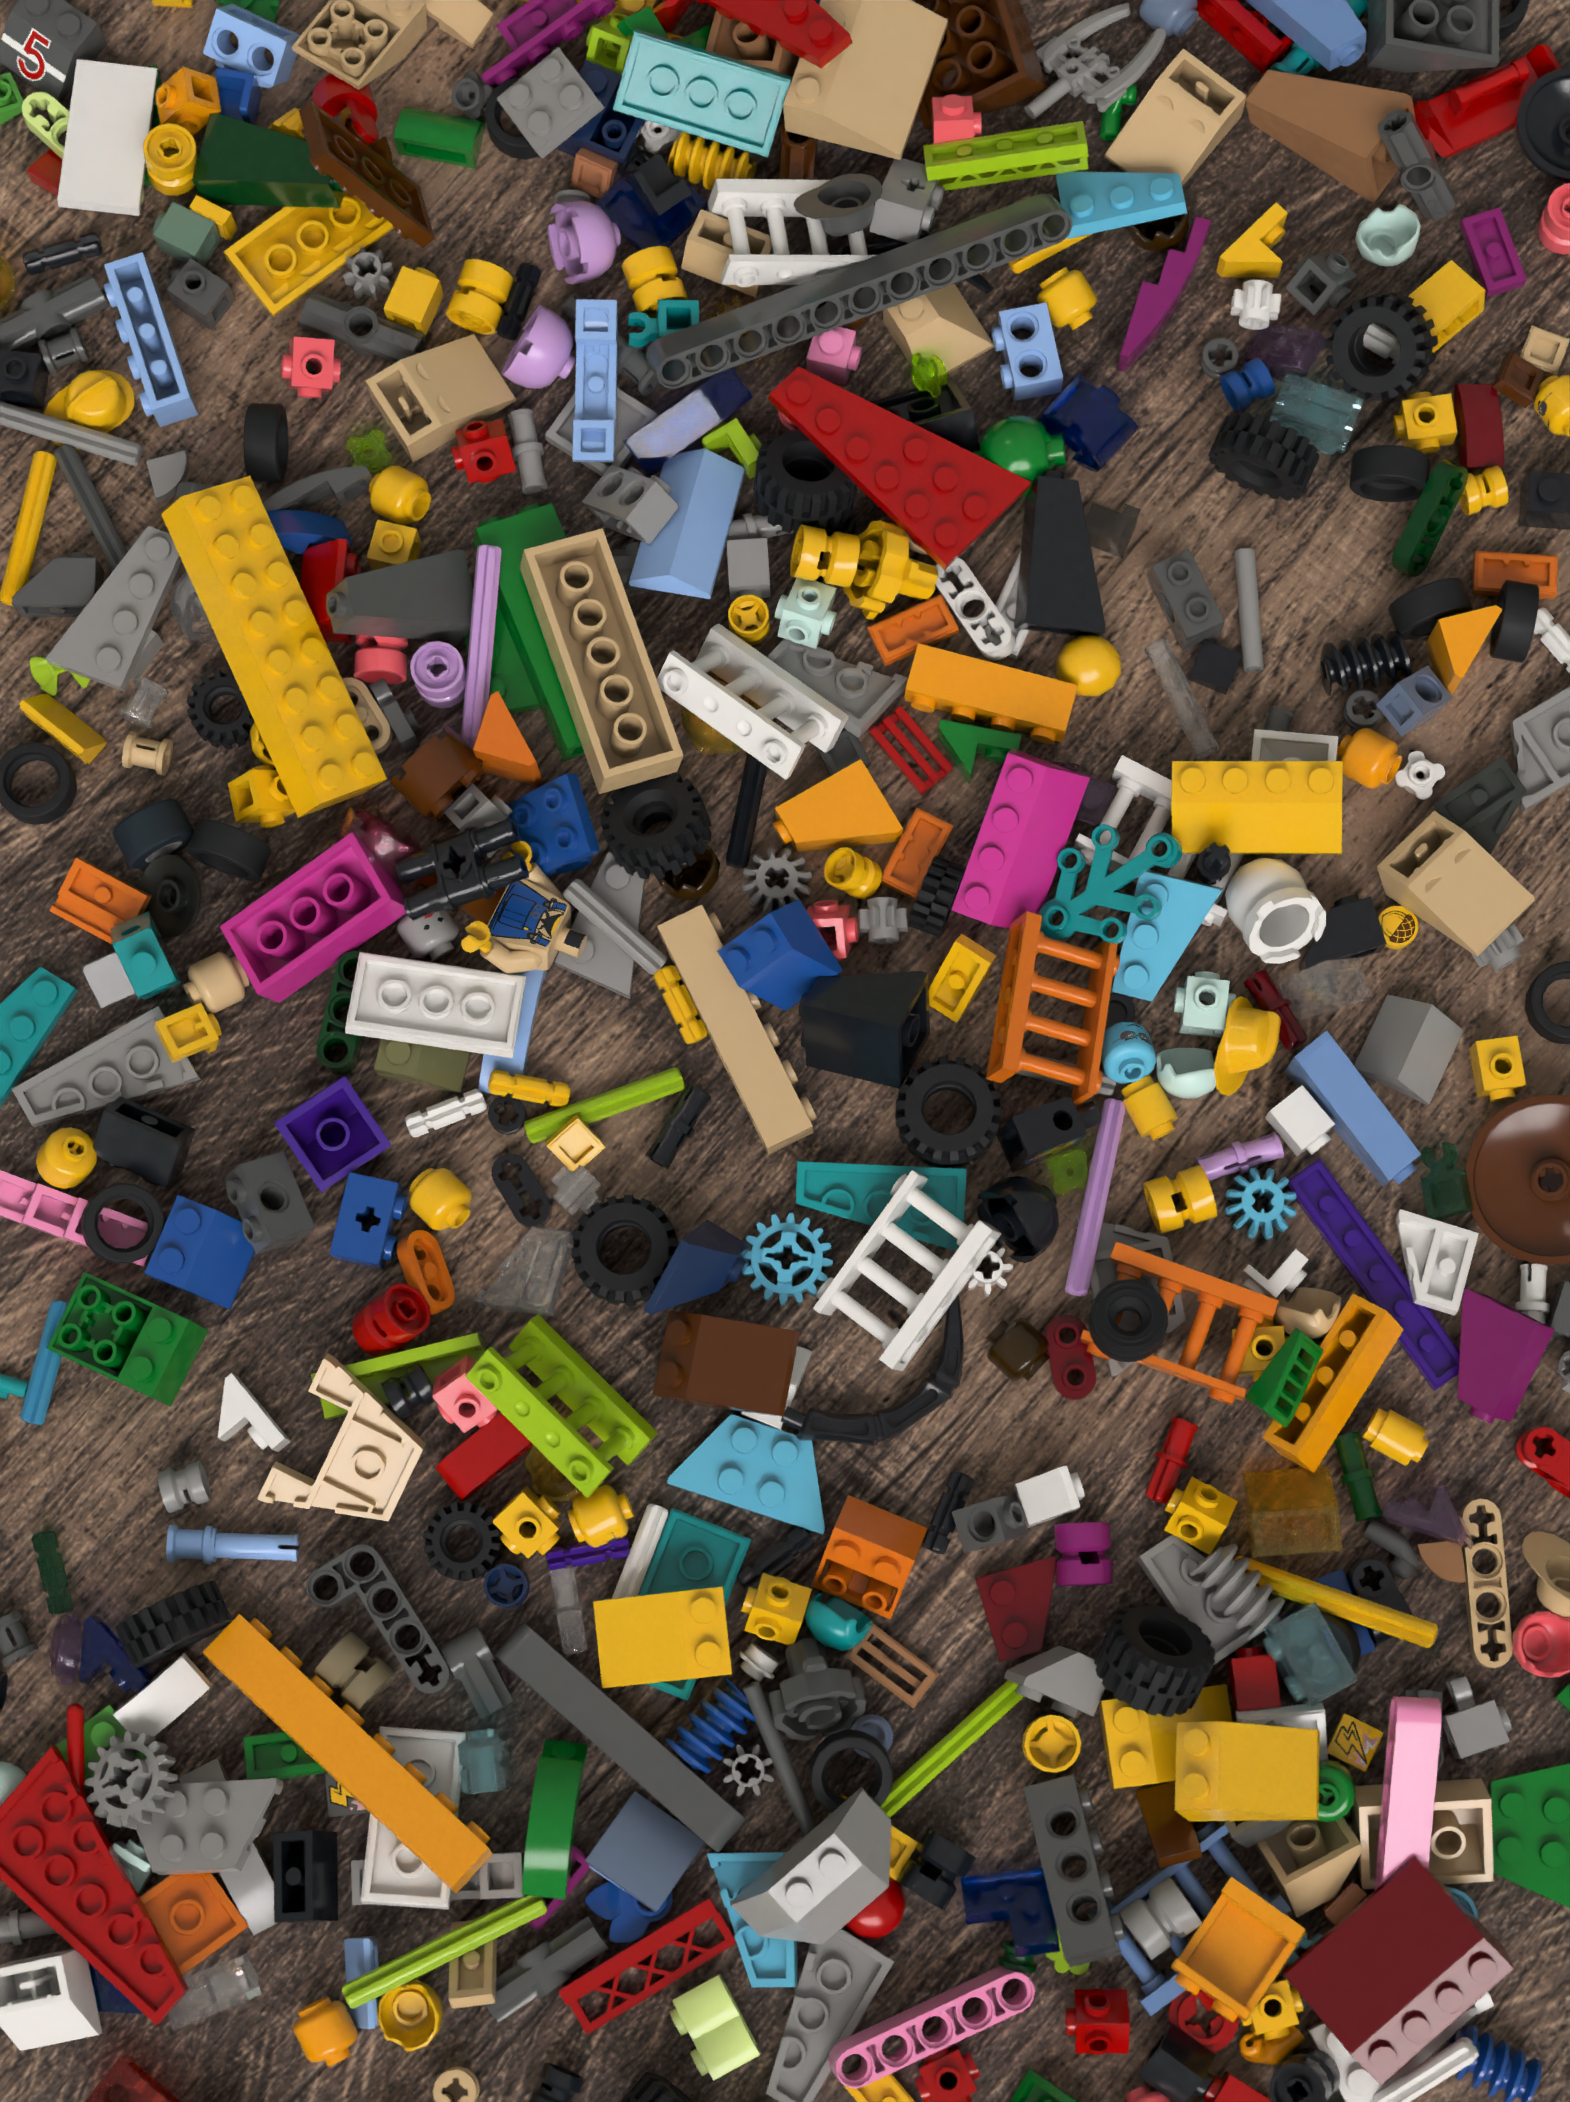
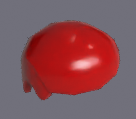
M889 1876V1887L850 1920L844 1928L857 1938L872 1940L891 1933L903 1920L906 1898L901 1884Z

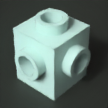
M796 578L789 596L781 595L774 617L780 619L777 636L816 649L822 634L829 636L835 623L837 612L832 611L836 588L817 581Z
M1206 971L1195 972V977L1187 976L1184 988L1177 987L1175 992L1174 1012L1181 1013L1179 1033L1221 1038L1225 1029L1228 1009L1236 998V994L1229 993L1230 981L1220 980L1219 974ZM1200 1000L1206 1001L1209 1005L1202 1004Z

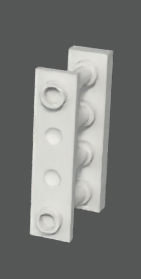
M715 180L708 200L709 212L728 218L734 254H729L722 272V285H737L740 287L752 285H800L877 255H868L863 229L859 232L848 234L851 255H829L825 230L821 220L805 217L795 210L794 202L798 196L822 186L829 180ZM744 217L767 218L773 255L750 253ZM783 217L806 218L813 255H790Z
M719 623L710 629L694 662H689L673 650L668 654L657 678L661 691L785 780L791 776L806 746L805 743L809 741L823 752H828L834 747L849 718V715ZM711 671L728 684L723 686L706 673ZM744 694L761 708L756 710L739 696ZM777 718L794 731L789 733L772 720Z
M1124 755L1118 761L1111 779L1117 782L1116 786L1119 790L1100 825L1106 824L1116 829L1133 797H1139V795L1154 801L1153 806L1156 809L1129 859L1113 851L1109 869L1112 871L1117 870L1144 852L1148 840L1153 835L1161 833L1170 816H1172V780ZM1104 831L1100 836V842L1102 845L1109 843L1111 833L1110 831ZM1079 833L1074 849L1081 851L1085 856L1086 864L1091 866L1096 847L1092 843V839ZM1182 854L1180 861L1170 868L1167 875L1184 879L1197 854ZM1229 854L1231 859L1229 872L1220 882L1217 880L1216 884L1212 885L1224 889L1201 924L1211 926L1214 923L1221 926L1228 910L1217 904L1244 854ZM1139 877L1134 879L1133 882L1137 883Z
M913 1170L909 1175L904 1174L896 1181L890 1192L893 1196L836 1277H830L820 1287L816 1295L819 1300L813 1307L818 1313L829 1316L833 1314L836 1308L841 1310L883 1343L882 1348L885 1351L879 1360L891 1369L899 1371L905 1369L1002 1234L992 1225L978 1220L976 1225H966L921 1191L929 1178ZM910 1205L958 1239L957 1245L960 1247L950 1260L948 1258L942 1260L896 1225ZM886 1239L933 1274L932 1279L935 1282L926 1294H916L871 1260ZM861 1273L908 1308L907 1314L910 1316L901 1329L898 1327L892 1329L847 1294Z

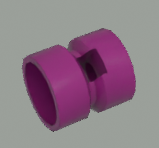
M1087 1522L1054 1525L1055 1549L1062 1553V1558L1056 1562L1057 1586L1113 1584L1112 1560L1105 1556V1551L1111 1547L1110 1523ZM1079 1553H1088L1086 1564H1081Z

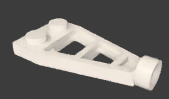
M1487 1992L1382 2085L1350 2055L1323 2021L1309 2028L1308 2031L1316 2047L1326 2052L1336 2062L1340 2072L1338 2090L1345 2102H1370L1375 2094L1423 2063L1472 2017L1494 2007V2003Z

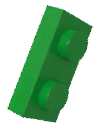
M285 1732L243 1737L247 1780L286 1779L327 1773Z

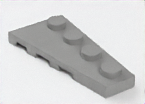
M157 1006L12 1088V1091L31 1125L38 1127L107 1107L120 1096L132 1100L201 1080L189 1057L175 1063L171 1062L154 1028L156 1021L166 1018L162 1009Z

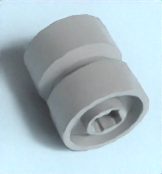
M1169 1876L1149 1890L1150 1899L1145 1901L1137 1898L1119 1911L1121 1918L1151 1960L1171 1947V1937L1175 1935L1184 1938L1202 1925L1189 1902Z

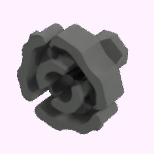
M803 1638L794 1644L788 1645L785 1650L790 1678L780 1683L781 1691L771 1692L769 1700H767L774 1727L785 1732L790 1739L804 1741L814 1739L816 1737L815 1730L817 1729L821 1730L823 1737H828L831 1734L851 1727L852 1722L865 1712L866 1699L861 1679L858 1677L852 1678L850 1670L829 1668L824 1645L817 1642L816 1638Z

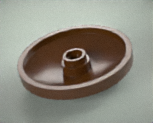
M1538 1095L1524 1098L1503 1108L1479 1131L1466 1161L1465 1192L1471 1213L1478 1226L1500 1249L1514 1257L1531 1263L1545 1265L1570 1263L1569 1096Z

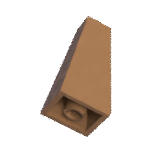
M1267 70L1261 80L1255 82L1250 87L1245 101L1251 124L1372 203H1375L1398 171L1379 135L1378 124L1386 118L1388 113L1398 109L1404 112H1411L1415 118L1412 96L1406 93Z

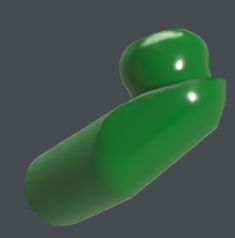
M1133 83L1126 89L1127 92L1111 104L1105 112H1102L1100 138L1102 140L1115 141L1119 135L1123 104L1132 106L1137 101L1136 84Z

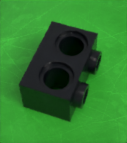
M0 349V401L19 407L44 408L50 372L40 354Z

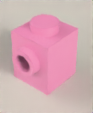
M838 327L812 337L806 358L807 371L829 382L846 386L850 370H857L862 352V347L856 346V331Z

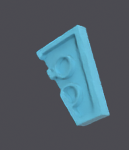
M1065 172L1056 174L1061 206L1072 220V229L1067 239L1187 213L1179 173Z
M1150 870L1140 875L1134 896L1138 897L1142 894H1149L1158 898L1162 905V911L1159 917L1152 921L1141 919L1136 914L1130 913L1127 935L1123 940L1120 964L1115 974L1111 992L1152 1002L1224 888ZM1151 900L1145 901L1142 905L1143 914L1148 915L1153 910V902Z
M787 1852L707 1853L711 1868L714 1869L721 1890L720 1895L724 1907L727 1908L736 1934L734 1937L751 1987L798 1986L797 1941L759 1936L730 1904L736 1896Z

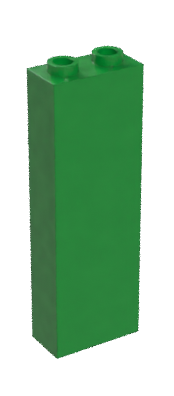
M552 503L541 507L539 504H531L520 509L517 515L504 519L500 516L491 517L480 523L479 527L475 528L473 546L476 553L479 545L498 546L502 550L497 604L563 762L585 755L525 585L520 565L524 549L566 538Z

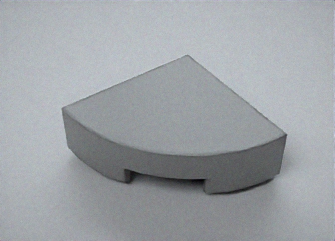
M185 450L146 461L153 491L158 503L173 496L178 484L187 475L189 460Z

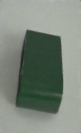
M350 951L339 958L317 1042L316 1053L318 1059L330 1073L335 1075H345L356 1068L365 1036L346 1034V1022L338 1020L339 1010L343 1006L350 1004L354 982L347 979V974L353 966L357 965L360 951ZM344 1044L348 1047V1054L342 1061L337 1063L328 1060L329 1050L333 1046Z

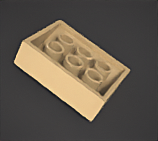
M820 0L819 5L850 33L852 44L823 68L800 57L783 103L785 131L901 160L947 29L948 20L912 0Z

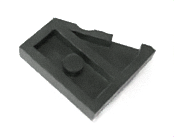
M1502 756L1433 805L1440 815L1465 830L1491 855L1523 798L1526 788Z

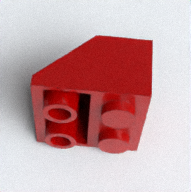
M336 539L307 548L303 552L300 587L326 642L351 643L352 639L351 634L333 633L331 619L326 610V594L346 577L363 573V566H358V554L352 552L347 539Z

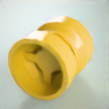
M1499 466L1485 468L1482 474L1478 475L1468 473L1466 486L1459 499L1460 507L1465 515L1479 513L1482 507L1485 506L1498 508L1508 504V488L1501 468Z
M754 595L740 596L731 603L728 610L729 630L749 645L761 643L769 632V610L766 603L760 597Z
M841 847L835 850L828 857L824 867V877L827 883L839 890H844L856 899L871 897L877 891L882 879L881 868L876 862L867 857H862L861 854L848 847Z

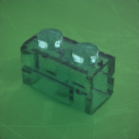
M1287 372L1269 421L1272 422L1274 419L1281 422V426L1285 428L1291 427L1297 431L1296 435L1308 438L1309 442L1313 443L1317 451L1333 455L1337 451L1344 454L1364 400L1352 394Z
M498 1729L468 1731V1740L458 1744L459 1764L464 1766V1770L460 1771L462 1792L476 1794L510 1789L514 1785L512 1765L507 1764V1761L511 1760L510 1740L505 1737H499Z

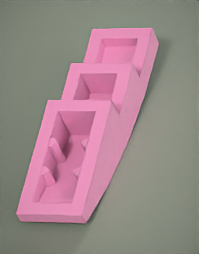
M0 1170L1 1217L89 1248L81 1231L82 1213L88 1203L87 1200L76 1198ZM103 1207L98 1216L97 1227L100 1236L107 1244L115 1248L127 1249L137 1245L144 1238L148 1223ZM148 1255L131 1263L144 1267Z

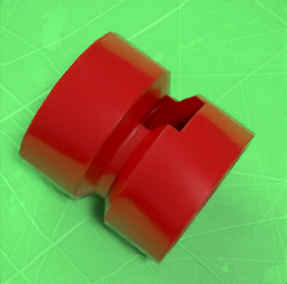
M402 1283L392 1285L354 1316L352 1323L353 1336L358 1345L373 1357L393 1354L427 1328L431 1318L429 1305L425 1297L416 1288Z

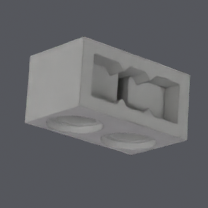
M612 464L582 501L605 527L649 545L680 507L668 495L671 492V488L657 476L652 475L650 478H647L633 467H629L626 470Z

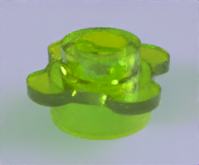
M920 353L913 354L912 364L914 367L911 370L913 383L921 392L926 390L933 397L940 396L941 386H944L948 379L944 363L936 355L923 358Z
M374 429L370 431L369 435L360 438L353 436L348 439L346 448L353 454L355 460L353 466H366L370 472H375L382 467L390 465L392 455L385 449V435L382 431ZM367 449L373 450L371 455H367L365 452Z
M1074 1149L1072 1153L1064 1154L1061 1157L1054 1154L1048 1158L1046 1166L1048 1170L1052 1171L1054 1178L1052 1189L1056 1194L1066 1195L1072 1189H1086L1089 1173L1086 1164L1087 1154L1083 1150ZM1068 1168L1073 1169L1074 1174L1072 1176L1066 1174Z

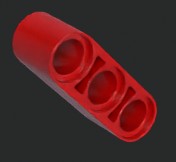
M500 1412L489 1423L447 1455L435 1469L460 1501L463 1502L523 1455L533 1444Z

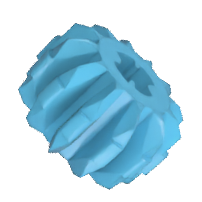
M1256 1168L1249 1170V1182L1240 1175L1236 1176L1233 1182L1240 1191L1228 1189L1225 1194L1228 1200L1237 1203L1226 1207L1225 1214L1229 1216L1240 1215V1218L1235 1221L1232 1227L1235 1230H1239L1245 1223L1250 1225L1247 1231V1237L1250 1239L1256 1236L1258 1227H1261L1262 1234L1266 1240L1273 1237L1272 1225L1277 1230L1284 1232L1288 1225L1283 1217L1293 1218L1297 1212L1293 1207L1285 1205V1203H1290L1297 1198L1296 1193H1282L1281 1191L1288 1184L1289 1180L1283 1177L1277 1184L1273 1183L1274 1170L1271 1168L1267 1169L1263 1180L1260 1179ZM1257 1194V1199H1260L1262 1195L1268 1198L1269 1203L1266 1206L1269 1211L1268 1213L1264 1212V1208L1260 1212L1253 1209L1252 1205L1255 1202L1253 1195Z

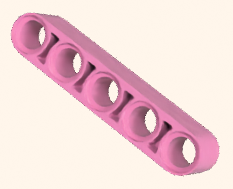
M1393 1696L1391 1700L1375 1871V1890L1414 1855L1427 1868L1429 1865L1442 1721L1441 1703L1438 1698Z
M999 1966L839 2041L829 2053V2067L845 2086L855 2089L864 2087L1024 2011L1034 2000V1985L1024 1973ZM1010 1979H1018L1020 1986L1017 1994L1009 1999L1003 1998L1002 1987ZM973 1997L979 1998L980 2009L972 2017H963L962 2007L965 2001ZM932 2016L940 2017L941 2025L939 2030L934 2035L924 2036L922 2026L925 2020ZM892 2035H899L901 2037V2045L898 2051L890 2055L883 2054L882 2045L885 2039ZM851 2054L861 2055V2065L858 2070L850 2074L842 2072V2063L847 2056Z

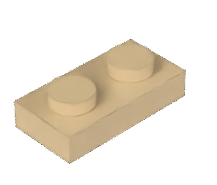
M472 1920L452 1922L451 1931ZM497 1938L450 1961L448 2000L452 2009L496 2003Z

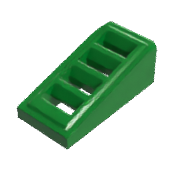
M1295 1328L1246 1394L1245 1398L1268 1417L1287 1428L1297 1411L1324 1350L1302 1331ZM1302 1348L1305 1350V1353L1300 1358L1298 1354Z

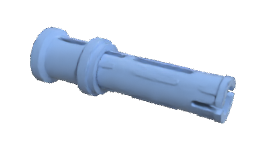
M170 1524L167 1533L166 1558L168 1563H175L177 1559L203 1560L204 1564H211L216 1562L217 1558L297 1562L299 1551L281 1549V1546H299V1534L218 1533V1528L209 1525L204 1530L179 1529L177 1524Z

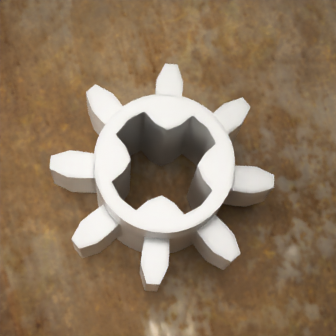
M1245 281L1242 290H1234L1230 314L1239 316V325L1244 328L1253 330L1265 329L1269 326L1270 320H1278L1282 295L1273 294V285L1267 281Z
M1004 1248L999 1249L996 1253L988 1252L984 1259L989 1260L990 1266L997 1267L998 1270L992 1272L991 1279H984L982 1272L975 1271L967 1288L969 1291L978 1285L984 1287V1293L988 1297L991 1292V1286L997 1284L1003 1289L1007 1287V1282L1001 1277L1002 1272L1012 1271L1013 1265L1003 1264L1001 1258L1005 1252Z

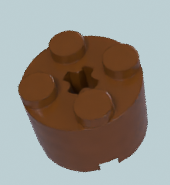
M450 726L443 728L446 735L443 739L440 740L434 734L402 765L401 768L406 772V775L401 781L394 776L390 782L425 819L433 816L438 822L446 817L444 812L454 803L453 798L463 788L467 790L472 784L477 786L486 776L482 769L483 761L475 757L473 749Z

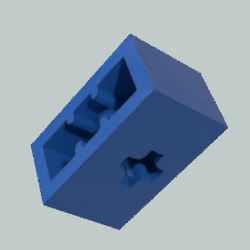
M349 1172L329 1253L335 1260L384 1270L386 1260H393L397 1248L398 1237L392 1235L396 1219L402 1220L406 1211L408 1197L407 1195H402V1186L397 1182ZM372 1212H374L380 1224L379 1226L372 1225L370 1231L367 1232V1228L361 1221L362 1219H370Z

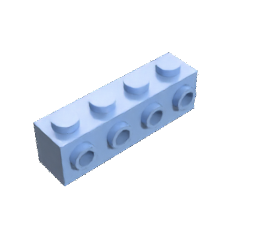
M143 252L104 264L109 283L103 284L111 307L118 306L121 319L115 320L123 344L130 343L133 355L127 356V360L134 379L141 378L145 391L140 392L139 397L146 416L154 415L159 426L163 427L199 415L153 273Z

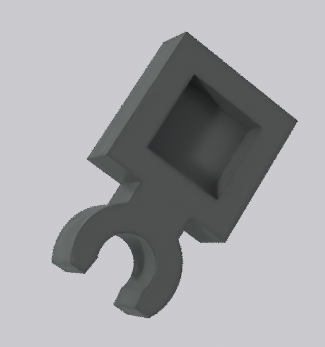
M384 678L369 685L405 754L419 747L420 745L415 733L421 731L411 710L408 709L402 712Z

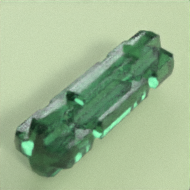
M51 1530L39 1532L32 1536L34 1552L39 1553L40 1557L36 1560L43 1590L46 1593L48 1592L49 1595L46 1598L48 1611L51 1615L67 1613L73 1610L71 1594L66 1593L65 1589L69 1585L61 1553L59 1554L56 1551V1548L59 1547L57 1535Z

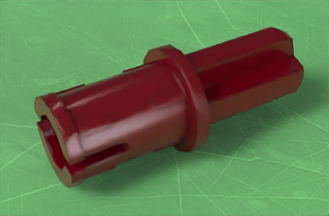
M1266 969L1254 974L1256 979L1249 977L1245 980L1243 984L1249 990L1259 1008L1263 1011L1275 1012L1280 1016L1279 1039L1285 1049L1289 1051L1301 1046L1307 1040V1035L1289 1008L1290 1000L1283 999L1269 977L1268 971Z

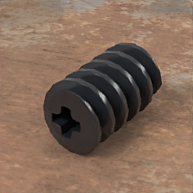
M1395 630L1389 631L1386 640L1379 633L1373 634L1370 644L1365 637L1360 636L1356 638L1354 647L1349 640L1344 639L1339 642L1338 650L1330 642L1325 643L1322 648L1320 671L1323 687L1328 696L1331 695L1332 684L1336 682L1342 693H1346L1348 682L1351 679L1354 680L1357 688L1362 690L1365 677L1367 676L1370 677L1373 685L1378 687L1381 674L1383 673L1386 674L1391 684L1396 683L1397 671L1402 670L1405 678L1412 673L1408 649L1401 635Z

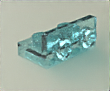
M1315 1602L1264 1628L1268 1636L1263 1639L1264 1646L1275 1663L1280 1660L1289 1674L1288 1677L1284 1678V1681L1296 1702L1303 1700L1305 1705L1314 1706L1358 1681Z

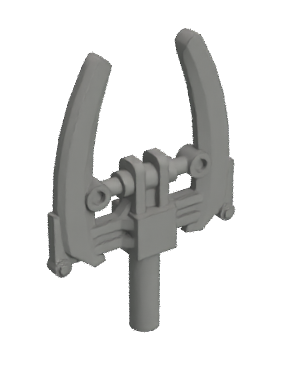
M1129 3L1096 13L1072 26L1058 38L1056 36L1038 49L1036 53L1039 63L1042 62L1045 72L1050 74L1053 70L1057 73L1058 80L1024 107L1027 115L1031 119H1036L1067 93L1074 98L1084 93L1081 96L1088 104L1097 103L1098 111L1105 112L1111 104L1127 92L1126 89L1139 79L1152 64L1166 40L1165 29L1157 28L1139 53L1121 70L1117 66L1110 67L1109 56L1105 53L1101 54L1099 48L1096 46L1090 49L1081 46V42L1105 26L1131 14ZM1068 53L1073 56L1070 60L1065 57ZM1098 74H1105L1108 80L1100 83L1094 77Z

